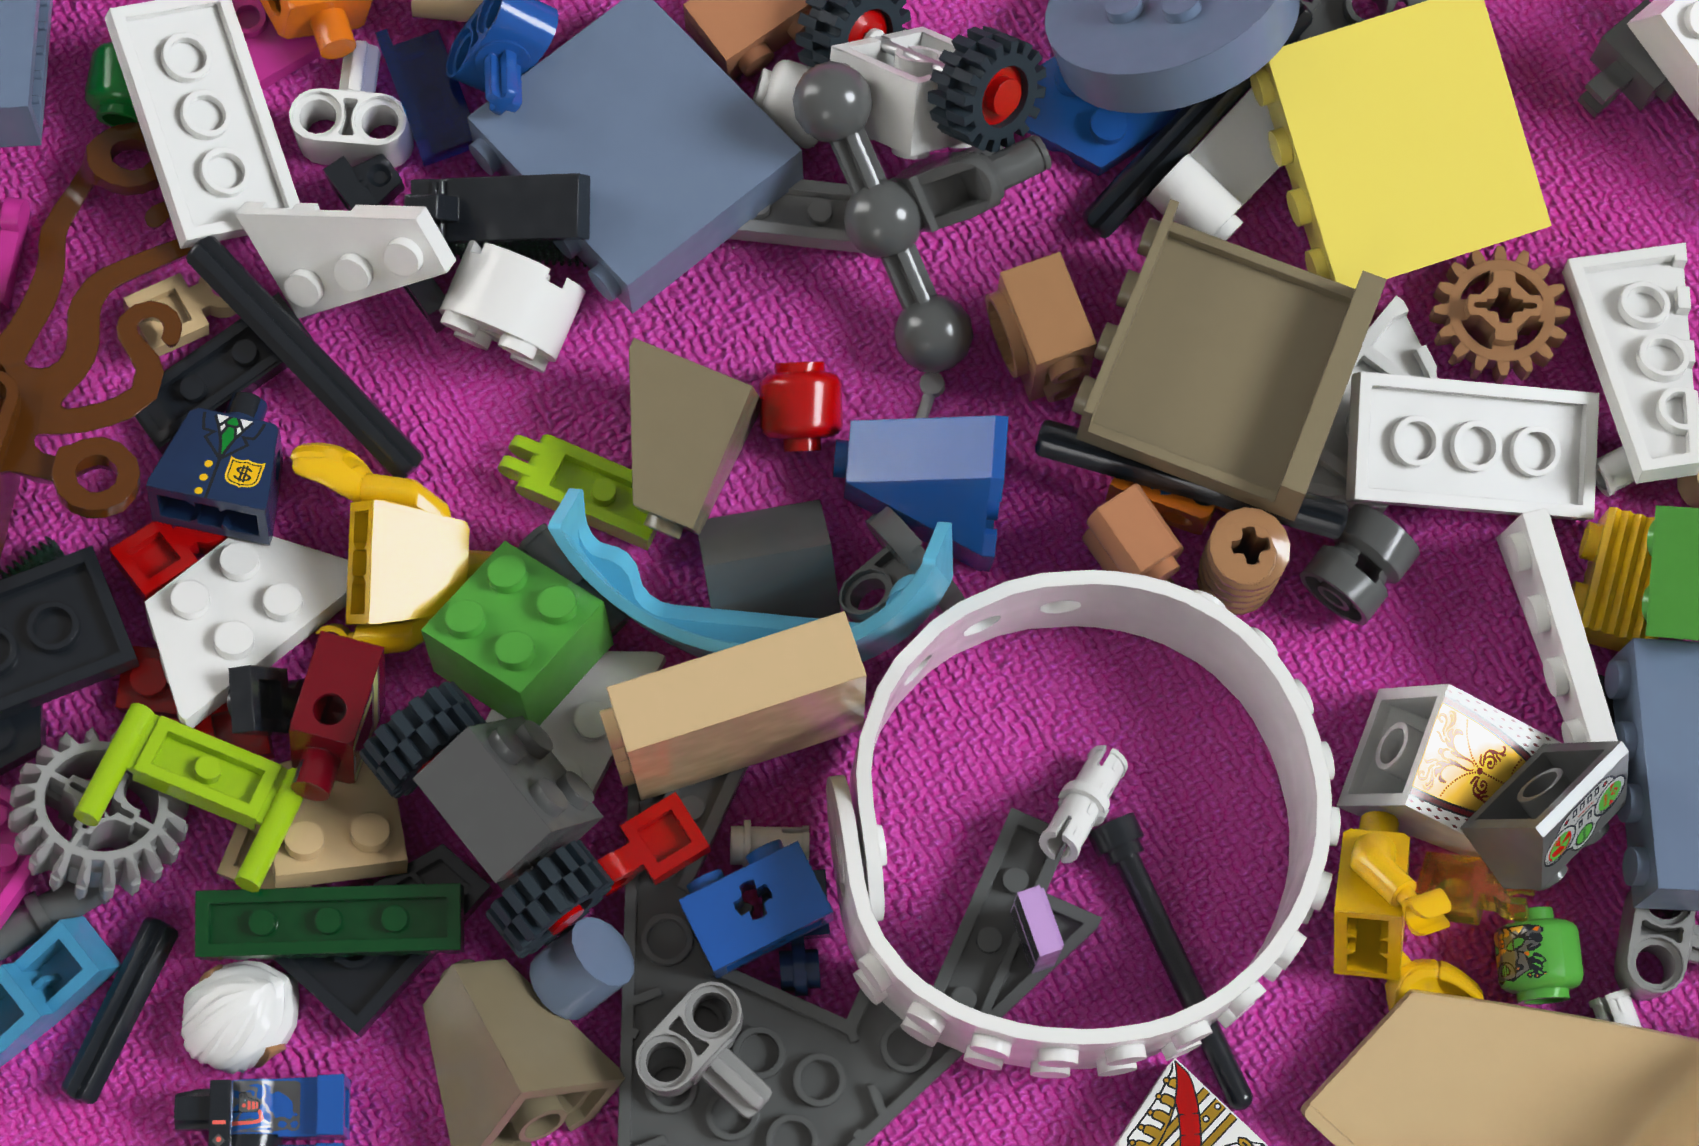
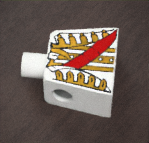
M1174 1058L1162 1071L1114 1146L1268 1145Z

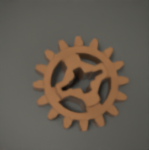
M1497 246L1489 261L1485 260L1479 250L1473 251L1466 260L1467 268L1454 262L1446 274L1449 282H1439L1433 294V297L1442 304L1433 307L1429 314V321L1436 324H1444V327L1437 333L1434 342L1436 346L1452 344L1455 350L1448 361L1451 366L1459 364L1464 359L1472 363L1469 378L1476 380L1485 368L1492 370L1495 384L1503 383L1509 369H1513L1521 381L1525 380L1533 370L1532 361L1544 368L1554 356L1550 347L1559 348L1567 335L1565 331L1557 326L1566 322L1570 316V308L1555 305V302L1565 291V287L1563 284L1548 286L1545 283L1544 279L1551 269L1547 263L1539 266L1536 270L1527 267L1529 262L1528 251L1523 250L1515 261L1507 260L1504 246ZM1480 281H1485L1481 294H1469L1467 299H1461L1462 294L1470 286ZM1491 307L1499 308L1500 316L1509 319L1507 323L1499 322L1498 312L1489 310ZM1532 330L1538 331L1534 340L1529 344L1514 350V344L1517 341L1518 335H1530Z

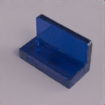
M387 29L375 32L385 65L397 97L403 106L424 167L470 151L469 145L473 143L467 117L471 113L459 82L446 75L448 53L439 30L396 45L392 44Z

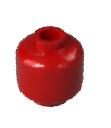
M825 362L775 363V373L763 377L759 385L762 433L770 439H783L784 452L822 451L821 438L834 437L839 434L843 426L840 378L832 372L825 371Z

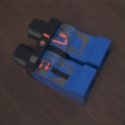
M345 1074L318 1075V1077L210 1080V1089H197L175 1094V1130L209 1131L208 1146H346L344 1143L283 1145V1141L350 1140L351 1080Z

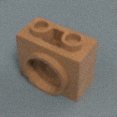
M1061 252L1000 272L998 290L986 294L985 303L996 344L1008 371L1013 378L1020 377L1029 401L1046 396L1048 402H1056L1078 393L1084 376L1090 375L1097 342Z

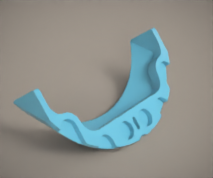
M569 488L549 521L548 530L570 563L592 587L650 633L696 657L709 655L818 620V618L674 605L656 599L643 586L637 564L632 557L619 547L600 542L592 534L586 519L583 489ZM937 522L921 566L915 574H909L895 583L884 608L863 622H849L862 662L887 651L908 637L928 618L943 598L953 578L952 523Z

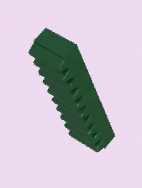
M461 883L259 889L258 892H249L244 889L196 891L195 958L200 960L299 959L302 957L326 958L328 956L353 957L355 955L380 956L386 954L404 956L407 954L431 955L434 953L458 954L464 952V886Z

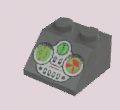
M1622 741L1543 744L1460 827L1503 889H1535L1536 891H1541L1553 886L1565 876L1568 871L1566 864L1582 848L1594 844L1608 832L1610 828L1608 821L1626 804L1629 750Z

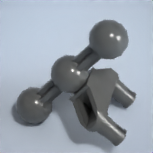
M828 61L816 64L802 75L795 87L792 99L795 119L806 133L818 141L829 142L852 193L844 213L846 235L858 250L869 257L881 259L903 309L900 312L894 333L897 350L905 361L920 372L936 374L951 370L968 354L974 337L971 318L960 303L947 295L936 293L915 242L921 232H934L938 229L971 219L998 206L1001 199L1004 198L1005 190L1051 168L1052 163L1048 150L1039 136L1031 135L1006 148L1000 146V151L993 153L987 150L982 151L973 146L961 152L933 153L927 158L909 165L897 176L887 179L864 128L873 106L870 85L860 72L846 63Z

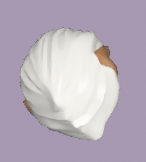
M244 960L227 965L219 964L206 971L199 979V983L193 986L183 999L181 1036L185 1040L183 1045L186 1051L189 1052L191 1059H197L200 1064H209L214 1069L222 1070L229 1074H234L237 1071L244 1073L247 1069L262 1067L272 1057L286 1050V1044L297 1026L299 1011L298 981L292 975L280 972L263 962Z

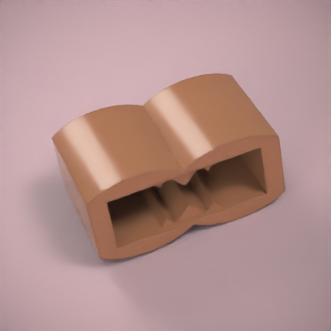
M1139 484L1130 486L1098 507L1089 516L1086 522L1089 528L1082 536V541L1103 570L1145 575L1175 583L1171 576L1181 568L1176 559L1182 554L1184 547Z

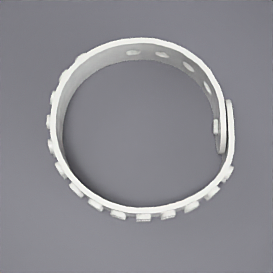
M1106 570L1048 572L1005 581L958 602L933 619L894 659L876 688L859 738L850 773L849 786L844 775L829 776L826 784L829 836L840 915L848 947L859 968L853 973V976L870 1001L875 1005L883 1001L888 1008L903 1020L900 1025L901 1028L910 1036L928 1046L934 1047L939 1042L965 1053L964 1061L986 1069L1002 1070L1003 1064L1030 1068L1031 1076L1040 1078H1067L1070 1076V1069L1097 1068L1098 1076L1125 1074L1137 1070L1136 1062L1161 1052L1166 1061H1170L1199 1047L1202 1044L1200 1040L1213 1033L1210 1025L1216 1020L1226 1029L1242 1016L1266 992V989L1258 980L1263 976L1273 983L1281 971L1286 970L1306 941L1307 937L1297 930L1302 923L1307 925L1313 911H1320L1325 902L1333 874L1324 871L1327 862L1329 846H1337L1341 825L1339 807L1332 806L1330 780L1334 779L1335 766L1330 746L1326 741L1321 742L1312 716L1314 706L1306 687L1299 679L1292 677L1289 670L1278 657V651L1273 642L1262 631L1255 627H1250L1226 609L1219 599L1207 592L1190 590L1174 583L1145 575ZM1079 626L1117 630L1164 644L1192 659L1213 674L1240 701L1253 719L1270 751L1279 776L1289 824V866L1285 889L1275 920L1263 945L1242 973L1207 999L1173 1015L1146 1023L1112 1028L1074 1029L1024 1024L980 1012L955 1001L929 985L904 963L884 937L878 921H883L885 912L882 867L887 865V850L883 827L877 824L871 774L873 752L879 734L896 706L930 671L953 655L994 637L1027 629Z

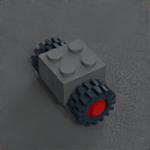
M447 681L443 682L438 688L434 686L428 689L423 697L417 696L409 701L405 709L402 711L397 710L390 716L391 720L386 724H381L374 731L376 735L368 738L363 744L364 748L359 753L361 759L391 797L396 799L400 798L403 794L407 796L419 786L495 883L517 877L518 882L508 886L501 893L503 896L494 900L490 905L491 908L486 911V917L518 958H525L528 954L531 955L537 952L543 944L546 946L554 941L557 935L565 932L576 920L582 919L588 914L589 909L596 906L603 899L602 896L612 889L611 886L614 884V881L582 841L579 840L604 817L592 803L594 801V794L579 775L572 771H567L551 752L553 750V743L550 737L535 722L519 716L487 723L455 682L449 683Z

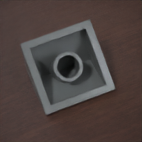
M820 499L707 519L700 535H698L711 609L818 619L841 612L832 547Z

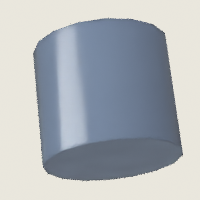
M585 917L574 923L540 951L530 963V980L535 993L550 1011L568 1020H579L587 1016L627 984L634 973V959L630 947L623 936L609 923L593 917Z

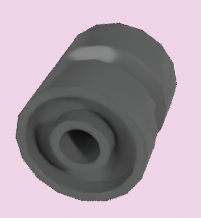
M1355 504L1348 512L1343 533L1339 538L1333 539L1335 545H1323L1299 575L1306 589L1329 610L1354 624L1365 625L1388 597L1385 583H1398L1418 558L1420 551L1413 538L1392 519L1367 505Z

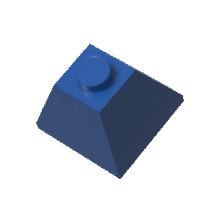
M1009 416L851 420L848 440L836 439L833 477L845 478L843 498L872 514H878L885 507H890L915 535L927 544L930 542L937 522L952 523L953 558L977 571L990 572L995 558L997 529H994V521L998 519L1000 502H1002Z

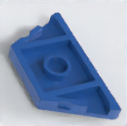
M1054 56L1041 64V66L1046 68V78L1037 81V84L1046 87L1044 98H1035L1033 105L1039 108L1040 112L1036 119L1028 116L1025 123L1030 128L1027 133L1039 136L1048 150L1063 152L1072 159L1074 164L1097 176H1101L1144 148L1181 108L1152 113H1125L1096 107L1085 102L1069 89Z

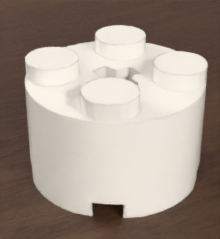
M470 240L439 309V312L443 315L440 323L455 330L453 335L456 338L484 350H488L492 340L498 342L500 348L511 353L510 359L527 368L544 373L548 362H556L586 291L569 278H566L563 288L549 282L551 268L530 258L486 242L482 249L475 240Z

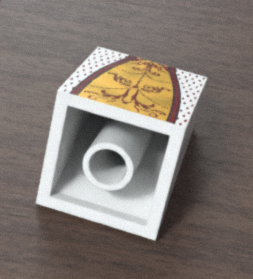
M1450 684L1379 689L1337 807L1360 817L1370 811L1388 812L1398 818L1400 832L1485 864L1460 827L1543 744L1561 742Z

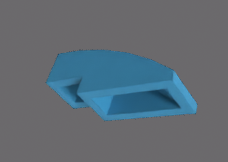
M84 916L59 920L15 962L0 966V1067L61 1021L119 970L121 962Z

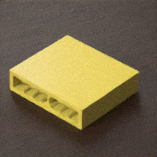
M1427 0L1283 46L1259 71L1250 76L1254 96L1261 107L1267 105L1274 126V130L1268 132V140L1273 158L1279 167L1286 166L1293 190H1289L1286 193L1291 217L1297 227L1304 226L1311 250L1305 251V262L1308 272L1355 289L1362 271L1389 279L1552 226L1484 0Z

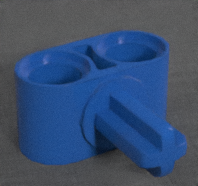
M483 0L458 33L450 48L446 61V75L449 78L485 92V98L489 101V109L493 113L502 115L505 111L516 112L522 105L521 76L538 63L550 46L558 25V10L538 0Z

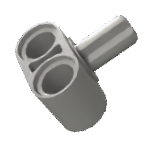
M1632 890L1627 893L1623 905L1614 962V978L1621 990L1629 988L1631 998L1650 1001L1678 986L1684 978L1687 963L1699 965V925L1695 924L1696 911L1673 910L1671 919H1661L1653 915L1649 909L1633 908ZM1639 952L1651 953L1660 960L1663 966V978L1659 984L1647 982L1639 975L1636 968V959Z
M710 981L701 983L690 990L643 1040L637 1050L635 1064L638 1075L646 1088L657 1096L670 1098L681 1095L703 1079L742 1117L749 1119L764 1107L772 1095L771 1087L730 1050L742 1030L744 1017L740 999L733 989L723 983ZM720 999L731 1008V1020L720 1031L707 1032L702 1030L694 1022L696 1009L705 1000ZM666 1047L676 1048L686 1058L685 1069L681 1076L669 1082L658 1081L653 1078L648 1068L653 1054L659 1049Z

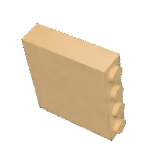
M843 611L606 687L612 707L601 710L599 713L622 785L626 787L636 784L640 799L643 801L862 730L864 726L867 675L846 613Z

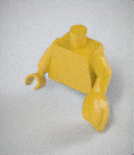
M317 442L303 443L292 450L290 456L293 462L292 469L295 474L320 483L352 501L350 503L345 625L357 626L355 631L351 632L348 627L333 623L319 628L316 634H320V631L334 632L340 636L384 647V654L407 652L423 643L424 639L421 629L491 556L493 551L469 550L470 528L468 522L451 518L448 504L417 480L373 474L367 464L356 454L338 445Z
M1383 811L1364 813L1360 818L1359 829L1350 828L1343 831L1334 907V974L1385 979L1387 981L1385 983L1389 1011L1409 989L1484 999L1483 991L1478 983L1457 967L1445 961H1437L1435 959H1415L1412 961L1403 952L1405 921L1412 934L1415 936H1426L1450 927V922L1444 914L1450 912L1452 906L1446 893L1441 888L1419 895L1416 894V882L1409 876L1410 837L1405 833H1398V818Z

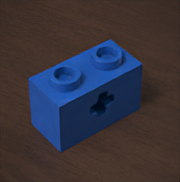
M780 839L769 842L746 855L745 858L749 864L748 866L727 876L724 875L722 869H717L698 877L686 886L689 895L679 899V903L716 979L834 921V911L798 841L784 847ZM753 889L756 890L758 898L765 893L770 896V899L764 903L766 915L755 920L752 919L749 911L742 916L737 912V910L744 906L742 894Z

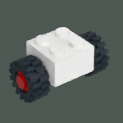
M806 0L805 3L810 5L812 9L809 15L800 12L797 23L806 26L805 32L796 33V44L804 47L803 50L797 53L800 62L813 67L816 64L835 61L846 63L860 72L870 85L873 103L870 116L864 126L870 140H876L891 147L892 153L895 156L912 160L924 159L929 156L930 151L946 147L969 148L973 146L982 151L998 152L1000 151V146L1006 148L1015 144L1013 133L1024 137L1030 129L1025 120L1028 116L1036 119L1040 112V109L1033 105L1035 98H1044L1046 87L1037 84V81L1046 78V68L1038 64L1043 59L1039 51L1032 49L1033 45L986 26H983V29L978 27L967 29V37L959 34L954 39L923 26L906 29L902 27V24L911 21L910 11L902 8L907 3L906 0Z

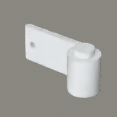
M1252 88L1190 154H1187L1147 196L1146 200L1163 216L1170 199L1178 201L1179 205L1174 222L1225 241L1243 224V221L1235 214L1279 168L1273 158L1268 140V132L1274 130L1267 105L1261 107L1258 104Z

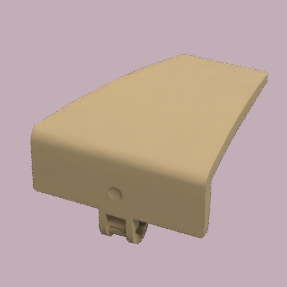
M1409 989L1302 1105L1300 1111L1335 1146H1699V1039L1563 1012Z

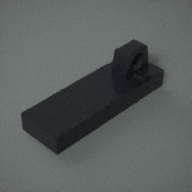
M379 154L354 167L342 156L323 169L332 190L347 211H351L355 205H388L405 190L398 172L383 154ZM433 278L403 286L436 333L447 327L440 323L443 315L439 312L445 294Z
M580 173L411 180V194L405 195L404 206H424L428 209L447 244H466L470 240H475L477 243L589 240L590 176Z

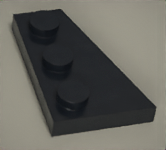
M444 844L408 863L407 873L387 875L374 883V886L461 883L464 886V923L493 892V888ZM437 953L431 955L407 954L404 956L386 954L380 956L355 955L353 957L328 956L326 958L302 957L299 959L275 958L274 960L350 1029L362 1037Z

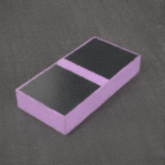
M1038 885L1017 892L1010 911L1032 974L1053 967L1064 947L1045 889Z

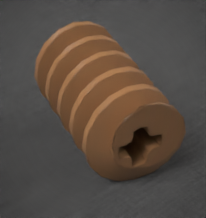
M1243 507L1229 511L1217 521L1199 560L1198 577L1196 580L1199 590L1219 599L1226 609L1234 615H1244L1259 609L1269 600L1289 562L1290 542L1285 528L1273 515L1261 509Z

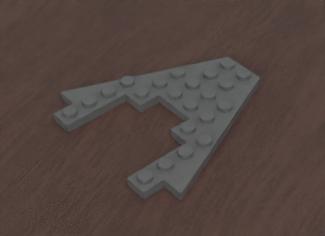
M748 767L643 801L640 799L636 784L629 785L627 821L676 791L711 849ZM1011 808L933 986L959 1003L1001 1018L1011 1011L1097 930L1102 919L1100 916L1046 893L1064 947L1053 967L1032 974L1010 911L1017 892L1038 885L1044 888L1045 892L1047 891L1067 844H1063L1055 860L1049 858L1039 845L1040 836L1049 824L1014 808ZM708 854L657 885H654L645 870L626 884L624 939L629 945L634 959V973L630 981L622 987L620 1070L625 1079L619 1086L618 1146H866L965 1054L939 1042L934 1047H931L916 1040L901 1028L900 1025L903 1020L888 1008L883 1001L878 1005L872 1003L861 988L847 1019L738 970H734L716 979L679 903V899L689 895L686 886L698 878ZM743 901L744 906L737 910V912L742 916L749 911L752 915L754 906ZM710 981L723 983L733 989L740 999L744 1017L742 1030L730 1050L770 1086L772 1090L769 1101L756 1115L749 1119L742 1117L703 1079L683 1094L668 1098L657 1096L649 1091L638 1075L635 1061L637 1050L643 1040L690 990L701 983ZM720 999L705 1000L696 1009L694 1022L704 1031H720L731 1020L732 1010L727 1003ZM666 1047L659 1049L649 1061V1073L658 1081H673L681 1076L684 1071L686 1058L676 1048Z

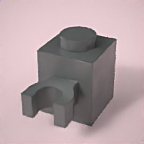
M1644 0L1603 35L1590 58L1601 72L1586 84L1585 89L1587 91L1577 101L1594 118L1621 93L1640 111L1657 97L1666 103L1677 94L1671 83L1627 25L1632 18L1651 3L1649 0Z

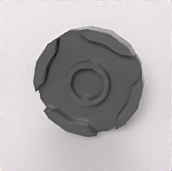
M888 506L878 514L874 513L865 521L867 527L883 549L850 575L843 583L839 592V603L852 622H863L884 608L892 587L899 579L917 572L926 552L921 546V540ZM953 580L935 608L940 615L965 599ZM885 589V594L877 605L870 609L858 610V606L866 594L873 590Z

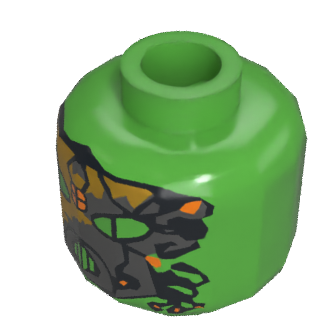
M1529 907L1513 911L1514 922L1503 925L1494 933L1500 988L1506 993L1517 995V1003L1520 1005H1542L1570 1000L1569 990L1579 986L1583 981L1584 975L1577 926L1571 921L1554 918L1552 907Z

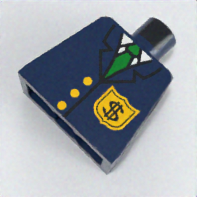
M237 392L232 395L226 413L203 408L189 411L148 478L146 489L152 521L270 545L273 538L283 468V452L280 428L273 423L264 421L268 406L262 398L249 392Z

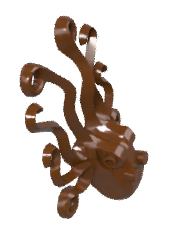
M138 122L109 127L86 146L82 165L41 227L38 242V261L34 276L16 313L0 334V557L7 536L13 504L21 483L20 476L36 483L53 484L59 502L70 512L85 518H106L124 512L136 499L140 487V469L137 458L120 442L105 437H91L59 447L56 455L53 456L41 452L35 446L34 440L35 436L85 433L109 427L133 418L157 399L164 370L159 355L138 333L137 325L149 320L161 322L163 325L161 339L169 348H172L179 342L182 322L178 313L170 306L151 300L133 305L119 317L116 326L118 340L136 370L132 387L120 395L100 403L69 409L61 406L64 398L86 377L95 362L100 344L101 309L109 293L134 279L185 259L192 247L180 249L178 240L175 239L99 269L84 281L71 300L67 312L66 348L60 359L51 366L44 368L29 367L25 363L29 351L55 307L65 272L67 232L89 192L94 186H100L112 193L129 196L144 194L160 186L151 160L143 168L136 170L119 167L113 162L114 157L122 151L137 150L147 153L150 157ZM165 201L152 206L144 217L149 228L154 230L159 228L164 222L171 220ZM96 469L110 470L117 475L115 484L101 492H89L78 483L77 477Z

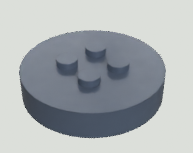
M1049 0L1045 13V30L1062 77L1075 95L1085 102L1106 110L1125 113H1152L1186 107L1215 97L1235 87L1259 71L1280 51L1291 35L1298 19L1300 0Z

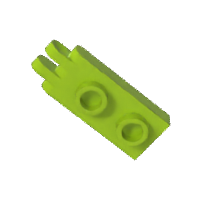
M549 434L542 435L539 442L522 435H514L508 447L509 450L517 457L529 462L526 463L515 457L505 455L497 469L505 477L518 482L515 490L519 495L556 511L569 488L583 489L585 514L589 526L648 551L657 531L644 525L648 514L641 512L633 505L632 469Z

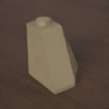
M633 338L629 348L633 505L641 512L648 514L644 525L678 540L683 529L700 535L760 413V397L752 385Z
M465 959L452 964L442 973L440 982L423 1004L451 1146H532V1141L550 1135L564 1122L571 1132L594 1119L625 1079L620 1068L570 1020L554 1014L541 1002L532 984L506 959L476 962L472 959Z

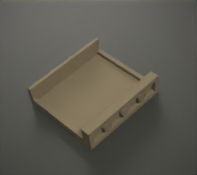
M1170 199L1162 221L1150 218L1142 235L1137 254L1145 256L1146 259L1141 272L1138 273L1129 269L1125 276L1115 304L1125 309L1119 325L1107 322L1094 354L1095 359L1103 361L1097 379L1085 375L1072 407V412L1082 415L1076 439L1295 521L1387 279L1362 271L1356 288H1351L1174 222L1179 202Z

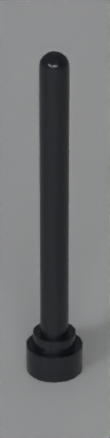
M1134 812L1128 813L1090 831L1088 838L1098 858L1104 856L1109 867L1116 865L1183 1009H1186L1207 999L1139 855L1144 851L1139 839L1145 835ZM1218 1020L1210 1025L1213 1033L1200 1040L1202 1043L1201 1047L1229 1106L1238 1111L1245 1110L1251 1105L1253 1095Z

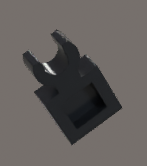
M255 665L228 668L230 689L227 695V707L232 719V733L261 736L289 734L290 723L305 678L288 680L287 669Z

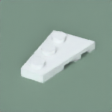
M246 201L235 213L298 319L445 274L457 261L428 209L424 206L355 205L351 211L320 210L318 203H296L292 209L268 208L266 202Z

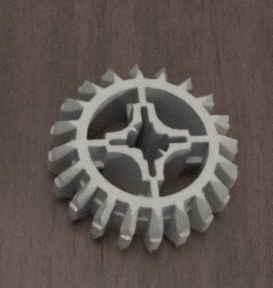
M93 727L85 733L84 743L78 744L66 732L59 740L58 751L43 744L42 748L37 751L36 764L25 763L19 775V782L21 784L16 785L11 790L9 803L14 810L9 813L8 827L10 832L18 833L14 843L17 855H32L28 865L31 875L40 874L48 870L52 871L49 886L53 892L61 888L66 881L75 884L74 895L78 901L86 896L88 887H99L101 897L107 902L113 897L115 885L119 884L129 895L133 896L139 891L141 877L155 884L162 876V864L172 865L176 861L180 850L177 843L185 840L188 830V824L183 818L188 814L189 803L133 781V773L126 771L111 799L109 815L105 811L104 818H101L97 826L86 828L87 825L78 821L73 813L91 781L85 779L93 777L115 733L112 734L110 742L99 741V735ZM128 788L143 801L149 811L152 823L139 817L141 810L135 808L127 801L126 792ZM46 805L59 811L58 818L71 826L73 831L69 841L61 836L50 822L45 808ZM101 848H113V849H116V850H113V851H96V850H99V849H101Z

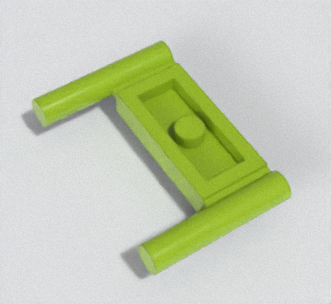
M132 703L73 815L83 824L97 826L125 772L129 771L133 773V781L252 830H255L258 824L261 827L234 879L235 883L242 889L249 892H258L304 798L297 795L291 789L297 768L287 769L279 763L165 716H158L143 704Z

